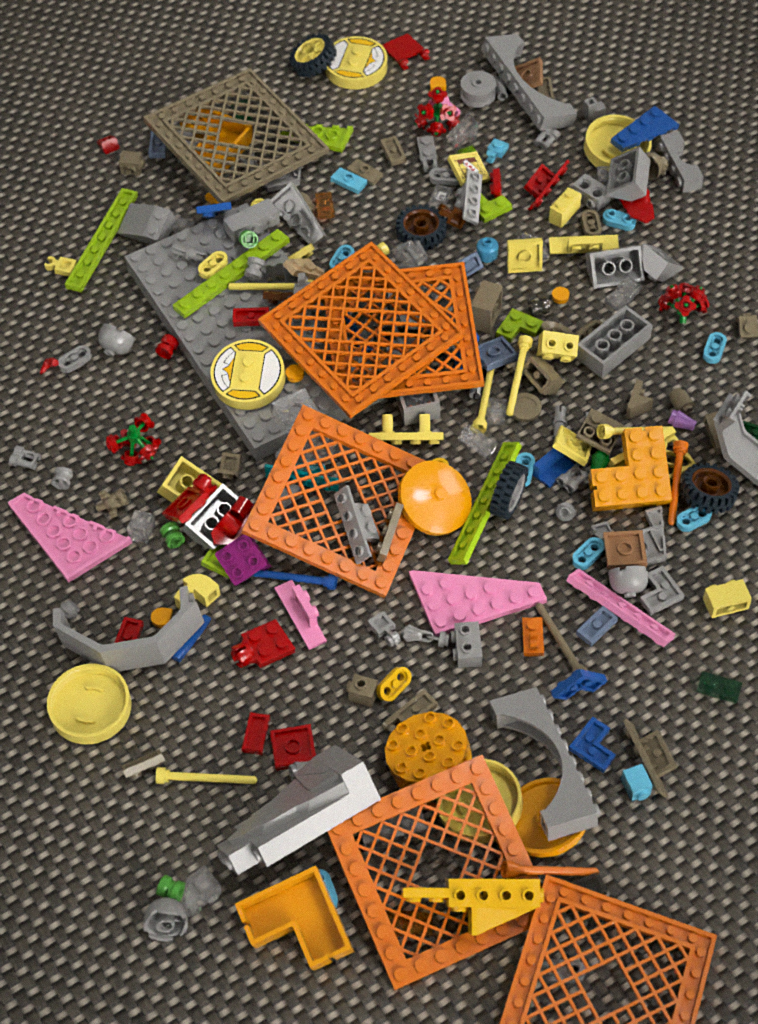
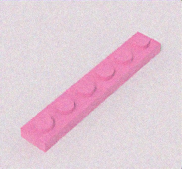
M577 569L569 574L566 581L572 584L574 588L582 591L590 599L597 601L609 611L619 616L622 621L635 627L640 633L651 638L656 644L664 647L674 639L676 635L674 632L582 570Z

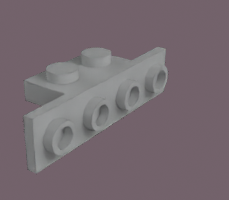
M467 169L465 183L455 193L456 202L454 206L463 210L462 219L477 225L479 222L483 175Z
M346 485L334 493V497L355 562L360 564L372 556L367 542H375L380 538L369 505L354 503L349 485Z

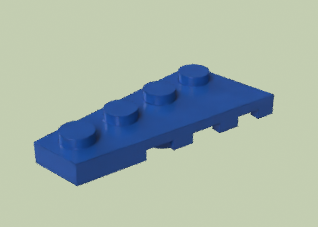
M653 106L612 137L610 143L621 152H625L639 146L641 142L653 140L655 136L667 134V131L677 130L680 124L658 107Z
M231 202L198 206L196 209L197 214L202 215L206 219H211L231 210L232 207Z

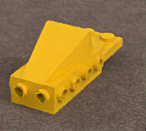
M446 878V887H401V897L406 898L407 902H421V898H429L430 902H444V898H446V906L451 907V911L466 912V907H468V934L479 935L540 907V902H544V889L540 888V879Z

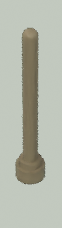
M537 603L535 606L536 610L572 666V672L578 669L588 671L587 667L579 664L543 604Z

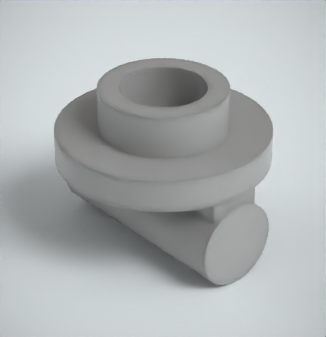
M568 502L560 503L556 508V515L561 521H570L577 512L574 506Z

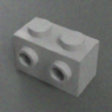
M479 621L454 623V631H451V642L456 645V648L452 649L453 661L457 660L458 668L481 667L482 648Z

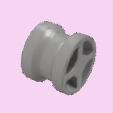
M57 467L54 471L55 477H53L51 483L57 489L67 490L70 487L73 472L65 467Z

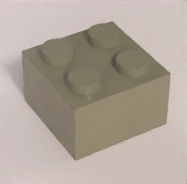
M483 280L481 285L476 287L475 297L471 299L475 330L490 334L502 310L503 285Z

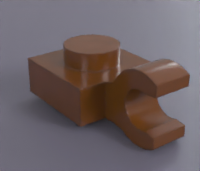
M441 203L437 208L439 210L438 213L447 217L446 223L461 230L466 220L462 219L463 210L456 206L451 210L448 206Z
M265 290L263 292V299H267L268 303H278L280 300L284 302L288 299V296L294 295V292L284 293Z

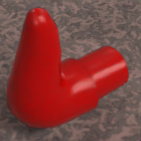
M55 358L45 359L39 373H45L51 366H58V360Z

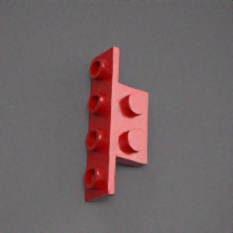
M568 159L555 174L544 164H541L523 188L536 198L528 208L529 211L541 205L544 201L542 197H547L551 192V185L554 187L560 180L558 176H563L568 170L566 167L570 162Z

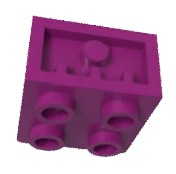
M244 534L215 553L216 558L235 586L261 569L267 570L272 567L256 541Z

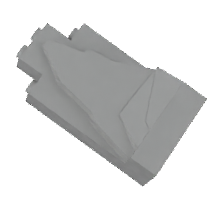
M333 745L314 756L294 774L295 779L272 801L253 813L250 818L234 826L236 832L217 845L220 850L217 855L222 864L226 865L229 871L233 870L237 875L259 862L268 867L381 800L364 762L337 745Z

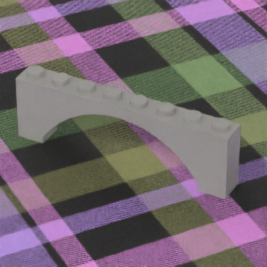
M518 34L485 37L481 51L539 131L573 127L578 113L570 103L559 102L539 93L530 87L516 71L514 60L521 56L525 44Z
M537 687L490 700V713L497 729H512L536 739L549 749L559 763L562 772L560 786L552 802L545 810L540 811L541 826L548 841L597 827L598 817L600 816L599 807L596 803L593 804L589 787L585 788L582 772L577 771L575 758L568 753V744L565 739L562 740L559 725L553 722L554 718L551 709L546 708L544 695L539 693Z

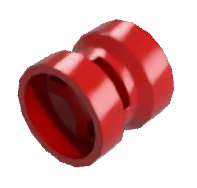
M165 334L161 339V343L155 348V352L161 358L170 359L173 355V350L177 349L179 341L174 336Z

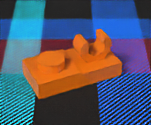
M542 617L522 618L524 656H544Z

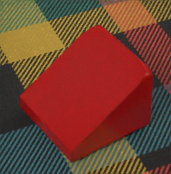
M112 135L97 140V144L105 154L120 148L116 137Z

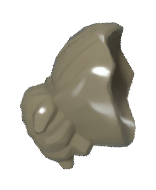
M645 152L650 159L648 179L655 180L661 174L664 176L669 167L668 160L657 153Z

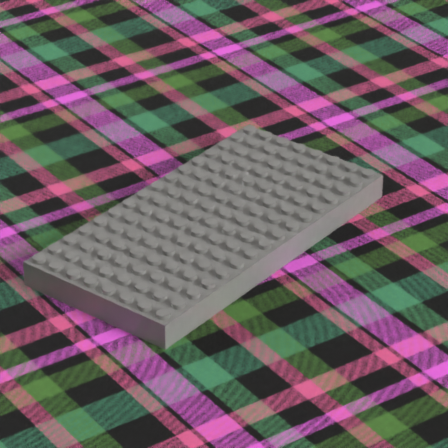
M245 203L124 257L128 272L169 333L179 341L178 346L254 459L259 461L283 447L302 405L308 406L338 421H342L348 418V416L305 371L304 378L300 382L292 383L286 378L285 385L279 396L268 405L258 409H236L226 405L216 395L211 381V366L216 355L233 342L246 339L266 342L280 353L285 371L288 366L297 364L262 326L233 327V308L269 307L270 311L281 304L282 300L278 301V303H268L267 299H263V292L265 290H229L227 288L186 319L173 310L175 302L207 279L199 276L198 266L201 262L192 259L186 260L185 257L173 254L171 252L172 245L176 243L185 247L191 246L195 250L206 252V258L216 251H223L227 254L228 264L249 250V248H245L240 242L234 244L225 232L223 219L250 207ZM267 229L257 234L258 242L270 234ZM280 249L265 260L260 280L244 275L235 283H298V277L292 276L283 266L286 259L289 258ZM270 290L284 293L294 292V290ZM312 309V316H316V310ZM319 310V316L326 317V311ZM292 319L291 326H301L302 322H294ZM315 320L305 321L304 326L314 327ZM318 321L317 327L327 328V321ZM293 330L300 337L301 330ZM304 331L303 337L313 338V331ZM317 331L316 338L326 339V332ZM305 342L311 348L312 342ZM315 342L314 349L324 350L325 343ZM315 353L323 361V354ZM326 354V361H331V354ZM355 356L353 358L358 363L362 362V356ZM385 398L377 399L365 409L385 400Z

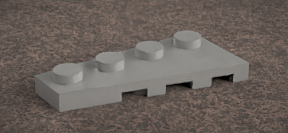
M290 182L270 200L279 211V216L283 217L308 244L312 243L316 247L327 237L294 183Z

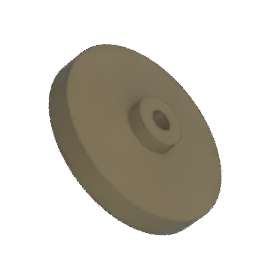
M530 393L517 394L512 417L521 422H530L537 419L542 411L541 401Z

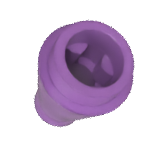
M673 410L667 423L671 424L672 427L693 431L697 421L680 410Z

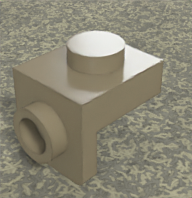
M751 313L740 314L735 319L736 323H738L739 339L758 337L757 315H751Z
M222 452L220 469L217 470L222 479L233 480V477L239 478L242 455Z

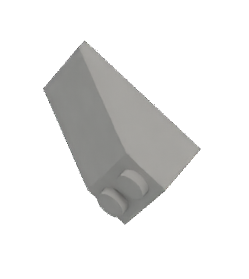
M130 203L117 233L151 245L169 236L176 218L171 210L156 205Z

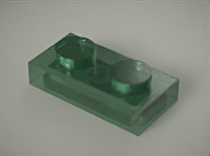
M702 671L697 692L737 704L742 682Z

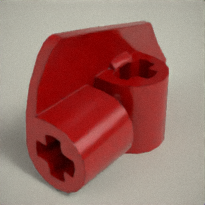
M648 189L646 196L634 201L619 199L630 218L645 224L654 219L653 203L650 201Z
M239 496L231 509L224 514L210 533L214 545H228L243 535L241 533L254 506L250 500Z

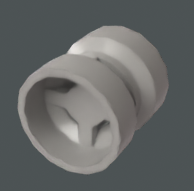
M248 257V268L245 269L244 275L260 280L262 277L261 270L265 266V261L257 257Z

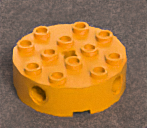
M433 711L413 715L399 723L389 735L385 746L386 763L391 775L401 789L472 759L466 731L458 720L445 713Z

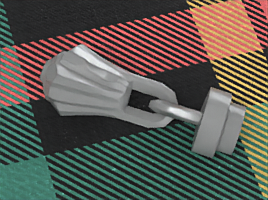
M410 624L401 630L402 638L406 642H432L433 640H438V647L444 648V646L449 645L450 634L441 631L438 637L434 636L430 631L418 629ZM423 634L429 635L427 638H422Z

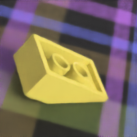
M181 456L157 493L173 502L187 487H192L193 481L202 473L212 479L211 484H216L217 489L222 483Z

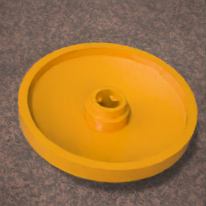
M439 461L420 462L404 474L399 484L398 501L404 505L402 513L408 522L419 531L433 536H443L453 533L466 522L472 506L470 489L462 475L448 464Z
M541 778L521 787L523 809L515 827L529 856L546 858L562 854L572 848L586 831L583 830L548 841L540 821V811L545 810L552 802L560 786V778Z

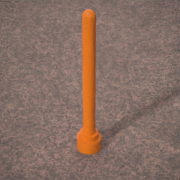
M677 440L673 443V451L676 458L671 490L672 501L670 502L668 524L671 526L676 521L683 456L688 452L689 446L688 442L683 440Z
M504 860L501 864V876L504 879H513L519 874L594 877L599 874V870L592 867L518 865V863L510 860Z

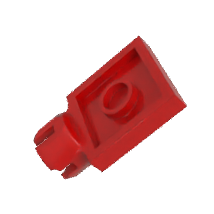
M200 474L193 481L192 487H187L162 514L166 519L182 524L192 518V514L197 509L202 508L206 503L205 501L217 490V485L211 484L212 479L208 475Z
M274 619L242 633L240 638L242 642L231 647V656L234 662L239 661V663H236L239 668L252 663L262 668L294 654L296 648L277 620Z

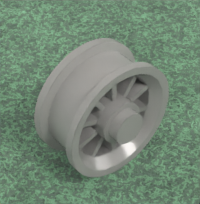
M472 71L462 77L460 97L466 105L481 108L490 105L495 100L496 80L491 74L484 71Z

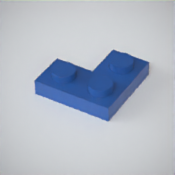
M578 669L573 671L566 680L559 682L551 690L553 698L566 701L580 690L594 692L608 681L604 674Z
M592 717L571 743L569 751L604 773L616 757L615 753L600 744L609 733L610 727Z

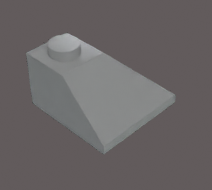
M645 243L642 244L644 271L649 274L647 277L652 281L665 282L682 270L683 267L660 248Z

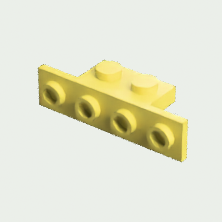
M618 235L549 237L550 254L587 253L619 248Z

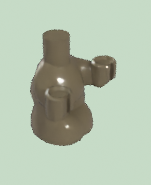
M122 488L117 489L111 494L103 490L98 493L101 496L102 503L95 505L98 512L106 509L109 511L110 518L113 519L118 516L117 508L129 505V501Z

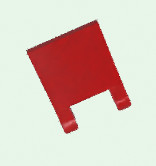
M408 33L382 44L386 52L399 64L403 71L409 69V66H407L408 58L420 54L424 61L430 59L428 56L430 53L429 49H424Z

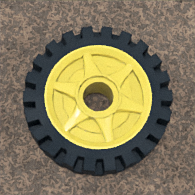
M318 33L317 35L312 34V37L310 35L307 36L306 40L302 39V43L298 42L296 44L297 47L292 49L293 52L289 56V62L295 72L300 77L305 78L307 76L309 78L311 75L314 77L317 73H322L323 69H328L327 66H331V62L335 60L334 57L337 55V50L328 35Z

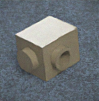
M123 150L119 159L121 174L140 176L142 169H145L146 165L142 152Z
M354 674L352 681L349 680L346 687L349 701L372 707L377 695L378 680Z

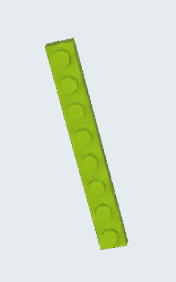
M125 188L120 190L65 282L66 289L82 293L119 230L130 203H135L138 197L137 191Z
M276 229L258 242L254 248L247 250L175 302L173 310L186 319L227 289L229 283H235L242 278L245 269L248 268V257H257L265 261L290 243L289 237L279 229Z
M503 442L448 558L451 565H467L491 514L490 503L494 494L493 491L497 486L496 483L499 481V476L509 461L515 462L522 447L519 442Z

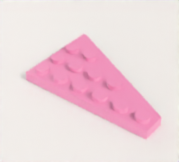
M22 493L7 502L13 513L68 583L132 544L129 536L120 535L115 530L107 529L103 525L91 520L90 522L80 518L79 515L71 514L67 510L55 505L45 504L43 500L35 499L26 493Z
M415 570L409 571V577L434 636L438 637L441 631L447 632V634L454 631V623L479 621V624L534 607L537 603H547L546 595L538 582Z

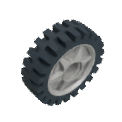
M509 461L506 464L493 491L494 494L490 503L491 514L506 520L513 515L525 489L528 476L527 466L513 461Z

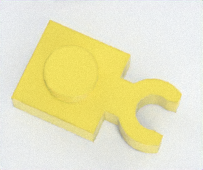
M49 256L48 262L51 264L45 263L44 266L48 271L54 270L55 274L69 277L77 264V260L60 257L59 260H56L54 257Z

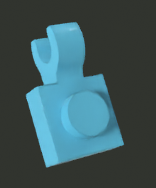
M494 138L487 147L486 155L488 158L486 162L492 164L496 157L502 158L509 149V143Z

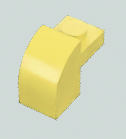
M193 574L183 579L184 586H188L190 593H193L195 599L205 607H208L221 595L219 585L206 575ZM178 590L174 600L176 607L180 610V590Z

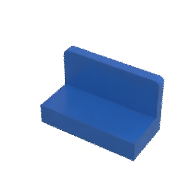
M553 448L533 465V476L546 487L551 488L556 483V478L562 473L565 474L574 466V463L567 459L563 453Z

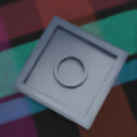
M503 336L478 345L481 364L487 372L518 360V352Z

